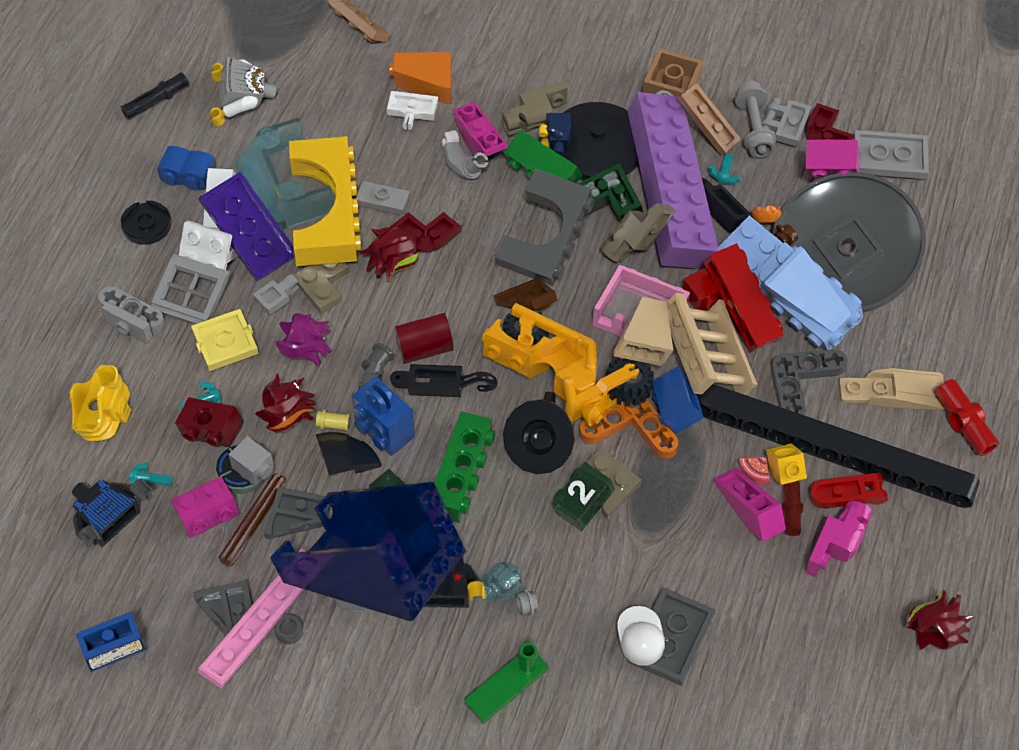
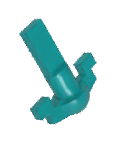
M727 153L724 155L720 171H716V167L713 165H709L708 170L711 171L710 175L716 178L720 184L728 183L735 185L736 182H740L741 177L735 174L731 177L730 169L734 156Z
M204 380L199 382L202 390L208 389V393L196 397V399L221 403V393L211 382L205 383ZM186 402L179 404L181 410Z
M142 462V465L136 464L128 474L130 484H133L138 479H143L148 484L171 486L173 476L141 472L147 471V462Z

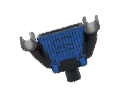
M138 479L133 484L107 483L104 480H99L91 488L83 482L78 483L72 490V495L78 499L73 504L76 513L73 516L76 536L84 542L86 547L91 546L89 542L95 539L103 548L141 513L135 498L143 501L144 496L142 494L145 491H151L149 485L143 479Z

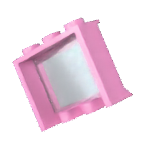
M619 265L594 308L592 326L621 337L633 310L642 297L667 302L675 293H682L685 295L688 303L690 292L662 282L657 278L639 273L632 268Z

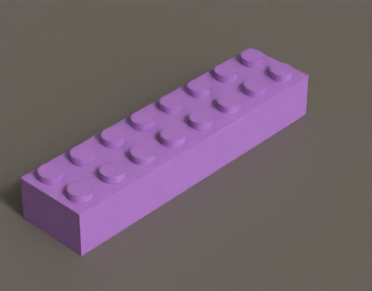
M638 92L628 109V115L648 207L650 209L656 203L669 204L676 210L656 238L661 265L704 269L706 266L703 262L711 254L719 251L686 111L677 100V96Z

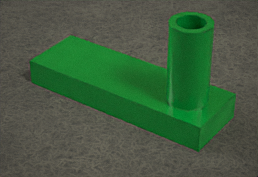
M530 642L524 643L520 647V654L464 699V704L483 725L548 671V665L537 654V647Z

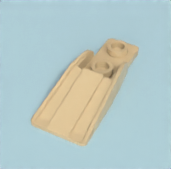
M890 368L872 371L865 378H841L839 381L840 397L843 403H867L868 405L905 409L946 410L935 393L937 387L944 383L943 374Z

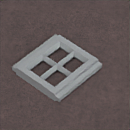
M173 254L153 297L151 306L159 309L162 314L193 324L212 319L228 282L230 272ZM177 270L194 275L189 287L172 282ZM198 277L216 282L211 295L194 289ZM169 287L187 292L182 304L164 299ZM191 294L209 299L204 312L186 306Z

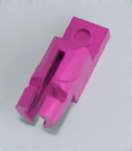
M849 501L838 519L828 516L809 559L805 573L816 577L819 568L825 570L830 557L844 562L850 560L856 554L861 543L865 528L872 515V508L861 502Z

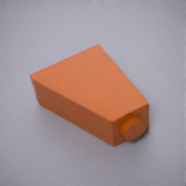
M451 52L394 53V62L389 63L390 77H394L395 87L416 94L437 96L438 101L451 104Z

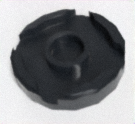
M152 200L141 204L137 202L129 206L122 214L121 228L124 236L129 241L139 245H150L159 242L168 234L171 229V218L167 208L159 202Z

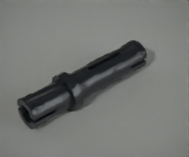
M180 72L165 82L160 81L155 88L122 105L121 111L126 119L129 120L165 98L167 100L170 99L172 94L189 86L188 80L184 73Z

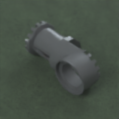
M380 343L373 345V352L361 364L365 373L362 374L364 377L360 378L362 382L359 381L361 385H358V389H361L374 377L382 381L383 368L388 361L394 358L393 351L390 348L387 349V345L385 347L384 344Z

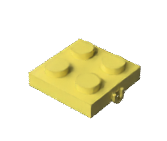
M240 309L191 326L197 341L196 347L199 354L202 353L209 371L259 354L252 337V327L250 324L247 325Z

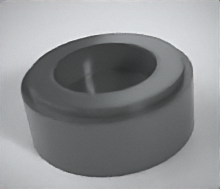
M293 614L283 615L274 626L276 638L283 644H293L299 641L303 635V625L299 617Z

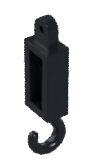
M702 178L709 211L730 232L735 231L749 215L751 216V213L721 184L713 186L707 179Z
M410 364L409 371H395L390 375L393 387L408 388L409 395L461 397L462 388L478 381L489 383L488 385L477 386V390L481 392L492 391L498 385L496 377L491 373L480 371L464 375L462 366ZM417 378H430L429 383L416 382Z

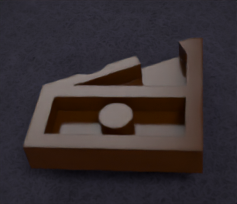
M539 278L493 295L498 306L513 307L515 303H518L532 310L546 309L551 303L558 301L555 291Z

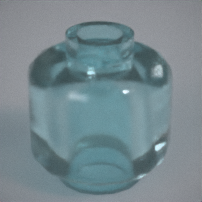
M506 562L495 564L481 578V582L484 583L486 599L493 603L504 604L509 602L523 587L520 570Z

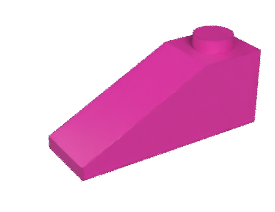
M734 468L714 479V483L748 530L762 542L786 530L781 503L738 468Z

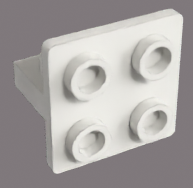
M189 220L184 222L179 250L180 256L226 270L228 262L238 257L231 247V234Z

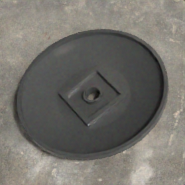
M847 172L845 175L842 173L828 175L801 188L782 208V214L775 221L772 232L775 236L778 224L782 226L785 224L790 225L798 235V240L793 246L804 248L810 258L823 269L825 276L829 279L834 277L842 285L843 291L847 294L851 292L856 295L862 302V312L884 306L903 293L918 274L926 248L924 223L918 208L911 198L899 187L883 178L856 172ZM850 242L855 244L856 247L851 252H845L841 249L842 246Z

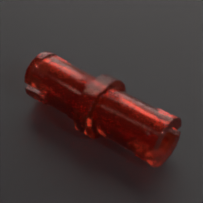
M795 481L784 484L782 512L785 516V534L788 536H798L801 534V514L804 511V506L801 502L800 482Z

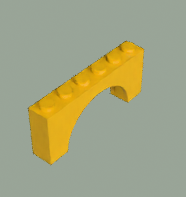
M347 136L289 141L292 176H307L317 179L328 186L336 197L332 209L322 220L310 227L293 230L296 266L357 261L356 251H361L360 235L355 236V232H360L359 217H354V214H358L357 199L352 198V196H357L356 181H351V178H356L355 164L350 163V161H354L353 146H348Z

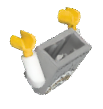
M230 57L226 58L223 66L220 63L213 65L211 76L213 81L221 82L220 107H223V110L216 107L210 111L211 122L215 127H220L224 124L225 116L229 118L243 111L257 109L263 97L275 98L277 87L273 84L264 83V70L250 64L245 59L236 60Z

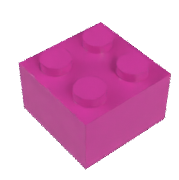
M807 140L806 171L810 182L832 174L860 173L861 152L858 140Z

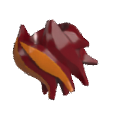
M277 373L274 380L265 386L262 394L264 409L256 412L255 415L269 423L266 429L274 433H282L288 431L302 419L311 421L314 419L308 412L314 411L311 405H315V401L307 398H314L315 394L298 390L304 378L298 381L295 379L291 382L280 383Z

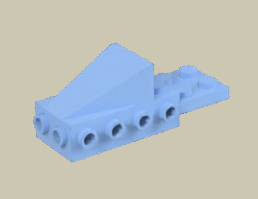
M750 215L718 247L720 251L737 243L739 248L744 250L748 259L747 263L751 271L757 275L759 287L763 295L769 298L771 308L778 315L781 316L783 314L788 318V322L797 331L802 330L808 335V340L817 348L822 347L824 350H831L843 340L844 335L851 328L856 327L862 320V302L856 295L851 292L847 294L842 290V285L834 277L829 279L825 276L823 269L810 258L804 248L801 246L799 248L796 246L790 247L786 242L782 243Z

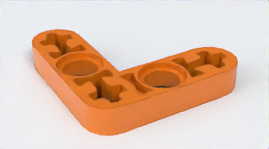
M647 399L644 403L639 402L640 412L635 407L631 408V404L630 406H625L626 402L622 401L621 405L617 404L604 411L601 426H599L600 422L588 426L585 420L580 424V438L587 444H597L632 424L658 457L663 459L672 458L678 450L676 435L668 426L665 427L662 424L657 411ZM611 414H615L621 418V421L613 424L608 422L606 418ZM652 421L657 424L658 428L649 431L644 428L643 424ZM587 428H590L591 430L596 429V434H593L592 432L587 433ZM662 441L665 444L670 443L671 447L669 449L666 446L661 447Z

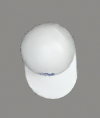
M634 606L623 611L618 619L617 628L624 656L630 662L637 665L647 666L655 663L661 658L665 649V637L659 617L654 611L644 606Z

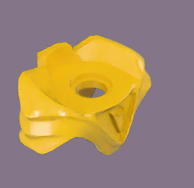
M100 365L87 382L74 383L70 390L72 430L87 441L112 438L118 429L119 423L127 422L132 409L127 403L130 391L122 381L115 366ZM97 400L98 410H90V405Z

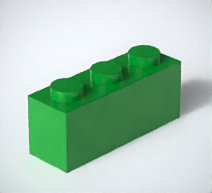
M522 130L517 133L508 145V148L503 151L508 160L506 162L507 165L517 172L519 169L525 172V176L529 180L534 169L577 183L582 177L578 166Z

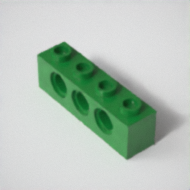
M460 412L427 501L428 515L460 523L462 515L468 513L471 504L469 495L471 491H476L479 482L478 470L479 468H484L487 460V453H485L487 445L492 446L495 430H492V419ZM469 443L476 444L475 446H467ZM459 466H467L468 468H466V469H460V468H457V467H459ZM452 488L460 489L457 492L449 491Z

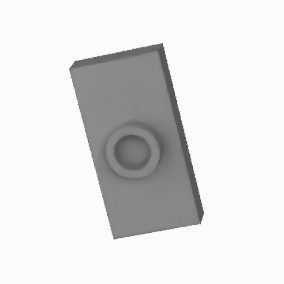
M363 181L356 199L359 206L403 215L410 199V191Z
M106 302L101 309L106 323L114 326L123 335L129 334L146 344L153 338L149 322L110 302Z

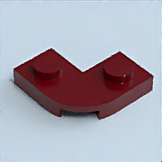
M819 103L816 104L807 124L806 135L808 140H853L854 135L833 128L840 110Z
M409 212L390 226L399 228L408 237L416 233V250L420 252L438 250L461 232V225L444 212L426 226Z

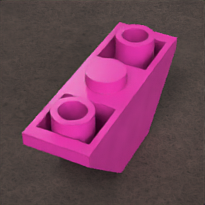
M475 102L453 110L465 145L473 156L477 153L489 156L508 148L507 143Z

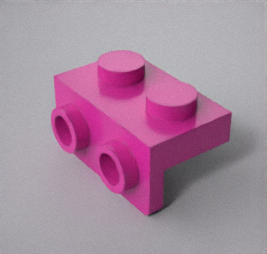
M221 476L171 499L172 505L183 523L189 538L202 534L206 530L227 522L239 514L234 497Z

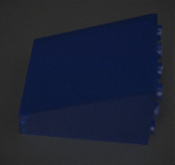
M434 482L329 492L314 508L325 532L309 551L295 552L292 544L287 540L283 542L270 558L285 584L403 620L413 621L466 553V549ZM328 504L332 508V517L330 519L326 515Z

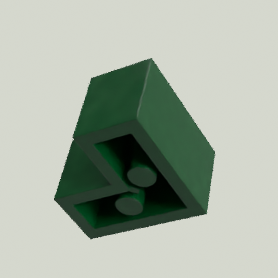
M620 163L578 183L590 188L594 198L593 207L588 215L611 204L619 221L630 210L643 213L642 205Z

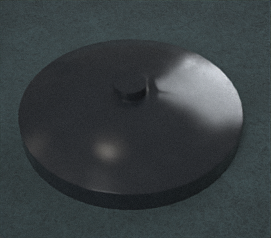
M587 102L573 106L563 112L571 113L572 138L568 149H564V154L561 156L578 166L582 175L579 180L584 181L618 163L622 166L626 176L637 168L639 161L626 109L611 103Z

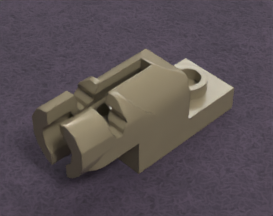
M559 82L520 94V106L501 113L503 117L501 121L508 137L517 135L520 128L527 132L540 125H546V113H553L552 108L567 104L568 87L565 82Z
M656 203L648 210L647 216L641 211L630 210L618 226L613 229L611 233L613 239L607 238L601 246L602 252L615 262L619 260L623 262L633 250H648L676 210L669 204Z

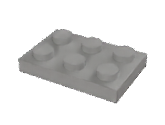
M855 130L853 140H858L861 152L860 173L916 179L928 178V135Z

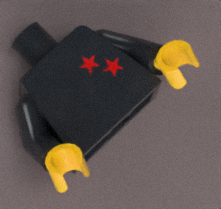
M448 542L437 543L435 545V554L423 555L421 563L415 564L406 578L397 584V598H400L401 595H408L409 600H413V597H415V607L469 608V601H473L472 598L474 596H481L482 599H486L484 583L480 581L471 565L464 563L462 555L452 554V544Z

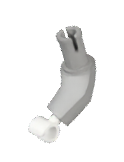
M455 130L445 132L442 145L444 146L443 149L448 167L465 179L477 178L481 174V170L488 164L486 162L488 161L487 156L483 153H477L473 157L464 154L459 144L458 133Z

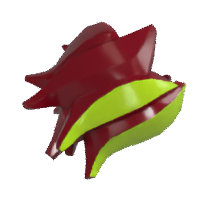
M399 228L371 229L377 238L367 249L360 251V254H372L366 271H370L376 265V277L379 279L386 272L387 282H390L394 273L409 269L417 262L416 233L408 237Z
M942 590L939 597L934 596L932 602L917 605L910 611L907 617V628L917 631L920 650H923L928 645H933L941 650H947L958 644L969 642L961 634L970 631L965 625L974 616L958 615L961 595L957 594L956 598L952 597L949 603H947V593L945 590Z

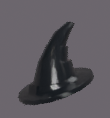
M548 391L545 392L543 400L527 401L513 410L506 420L503 439L505 450L513 463L523 471L533 474L551 473L564 465L572 454L575 434L569 416L556 404L555 393Z

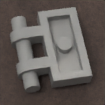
M773 98L766 107L765 118L761 120L762 128L776 133V141L798 147L812 106L792 100L788 101L787 106L780 105V99ZM776 117H781L780 122L775 121L774 119Z

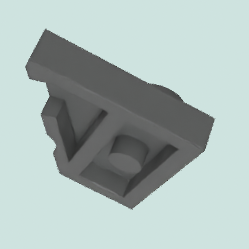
M278 487L265 527L264 537L271 539L325 527L332 505L331 497Z
M247 580L193 592L195 602L225 637L252 606Z

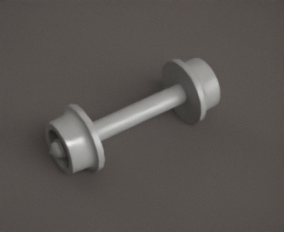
M747 81L737 88L735 98L737 107L749 110L753 131L745 137L744 145L753 157L764 158L774 152V144L777 138L772 130L762 128L758 108L767 100L766 91L761 88L758 82Z

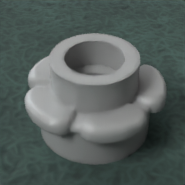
M523 589V592L516 593L515 599L519 614L521 616L527 614L532 616L534 610L538 609V602L534 592L530 593L527 589Z

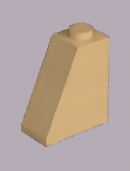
M642 297L633 310L614 349L613 355L615 357L663 366L673 351L667 302Z

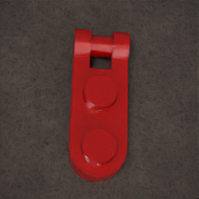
M880 473L819 480L813 484L810 492L812 503L816 507L823 509L844 507L849 501L880 505L888 501L887 492L882 488L884 482ZM868 486L872 491H866L865 487Z

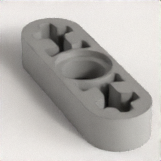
M106 287L100 291L98 299L101 308L107 302V299H111L108 302L116 306L120 304L119 307L123 310L130 306H136L139 309L133 315L145 321L147 319L151 320L149 326L152 334H157L163 330L165 321L159 309L116 287Z

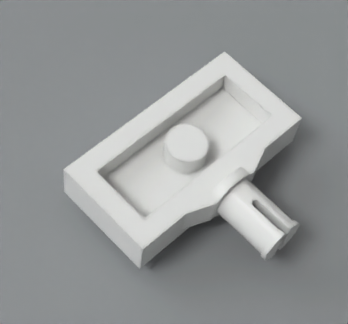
M391 91L387 115L404 117L402 127L407 130V127L408 130H411L414 119L435 120L438 97Z

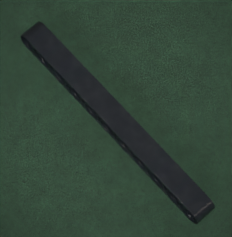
M712 384L703 394H697L703 417L780 445L792 443L803 453L863 474L880 473L883 481L957 507L969 508L974 503L980 480L970 472Z

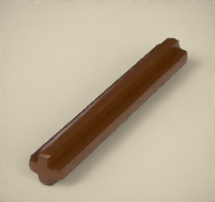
M277 473L271 476L219 555L222 564L228 567L233 566L272 506L278 487L283 488L286 481L283 476Z

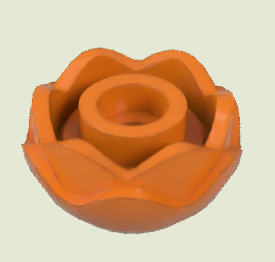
M772 205L764 208L756 206L751 211L752 218L759 224H775V221L782 214L781 206L775 208Z

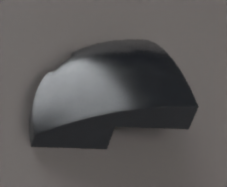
M339 432L316 434L320 452L329 476L352 469L358 474L382 467L375 451L364 441L351 437L349 434Z

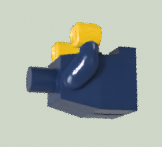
M546 113L547 125H540L539 135L540 137H546L549 133L550 138H542L541 143L548 148L551 147L559 155H563L564 149H568L572 138L571 113Z

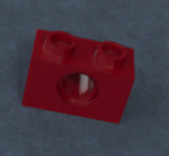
M188 397L175 421L184 439L190 442H205L214 447L220 445L229 448L243 423L235 406Z

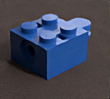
M374 377L352 395V411L355 417L354 425L361 434H367L371 437L374 445L379 450H385L389 455L393 456L415 437L413 409L377 377Z

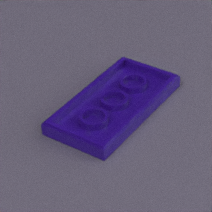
M241 171L198 198L218 229L232 235L231 247L256 282L295 257L294 246Z

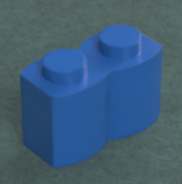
M168 146L157 167L160 180L168 185L183 184L192 190H203L207 186L208 168L215 169L216 165L214 157L206 152L189 151L178 146Z

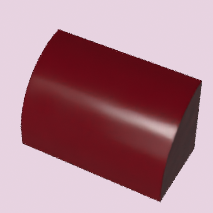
M445 313L395 326L396 343L404 364L454 350L452 335Z

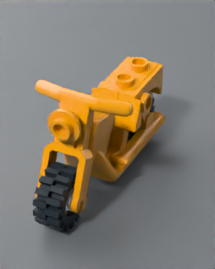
M518 303L514 304L511 314L508 313L506 318H504L503 330L501 329V319H497L483 333V356L529 377V380L549 370L550 366L554 369L553 391L566 401L565 412L572 424L581 417L584 418L588 426H592L594 423L598 424L605 410L617 404L621 405L622 401L626 402L625 406H630L631 402L636 406L639 405L640 401L644 403L651 395L654 372L651 371L649 364L645 366L644 362L638 363L625 358L621 361L620 358H617L615 363L611 362L609 367H607L606 376L595 385L597 367V343L595 340L543 316L539 311L535 312ZM549 333L556 335L555 337L549 339Z

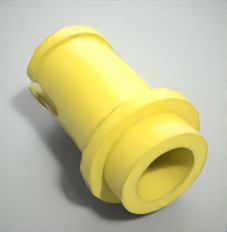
M327 409L317 412L316 427H321V430L325 428L349 430L350 414L327 412Z

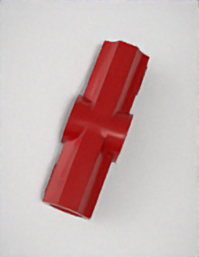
M950 379L938 386L935 393L949 412V422L954 431L957 433L963 432L976 453L981 455V457L996 449L1000 443L985 423L983 408L977 402L971 403L956 380Z

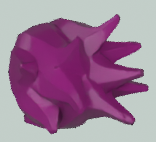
M294 313L291 322L279 323L287 336L282 341L277 340L275 342L280 353L287 358H307L318 366L321 364L317 351L323 357L326 356V352H331V349L323 341L325 337L322 336L331 332V330L324 328L329 321L318 322L311 318V314Z

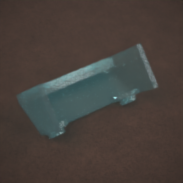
M299 117L259 130L236 160L237 172L241 171L282 230L324 217L333 207L330 186L305 193L303 186L299 182L288 181L280 184L269 159V156L289 151V141L304 140Z

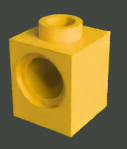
M792 443L766 450L770 475L778 483L783 485L807 478L803 452Z

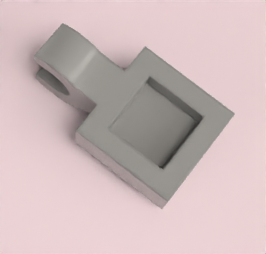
M291 274L279 284L272 280L256 291L253 296L255 301L271 315L290 302L288 295L296 294L300 287L297 285L298 280Z

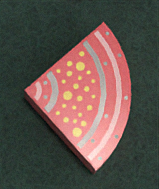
M766 457L739 458L738 464L744 474L755 480V483L769 485L770 477Z

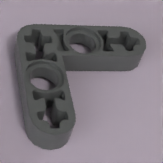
M833 349L777 355L772 362L771 374L778 406L789 410L790 403L794 402V411L805 415L806 406L800 379L841 375L844 373L847 365L846 354L840 350ZM831 360H835V362L838 363L839 366H835L834 363L831 362ZM804 361H812L815 363L816 368L806 369L802 363ZM780 364H784V367L788 368L785 377H783L784 372L783 368L779 366ZM790 385L794 387L795 392L792 394L784 393L781 387Z

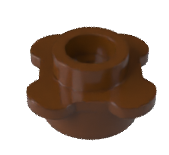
M778 224L775 237L782 243L786 242L790 247H793V244L798 240L796 231L788 224L784 226Z

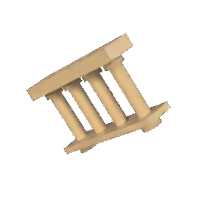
M675 293L667 301L670 331L693 393L703 394L713 383L730 384L735 392L747 395L757 385V382L723 300H718L708 311L689 308L684 294ZM694 319L707 321L710 331L698 329ZM702 340L715 342L719 352L706 350ZM711 362L724 363L727 373L715 372Z

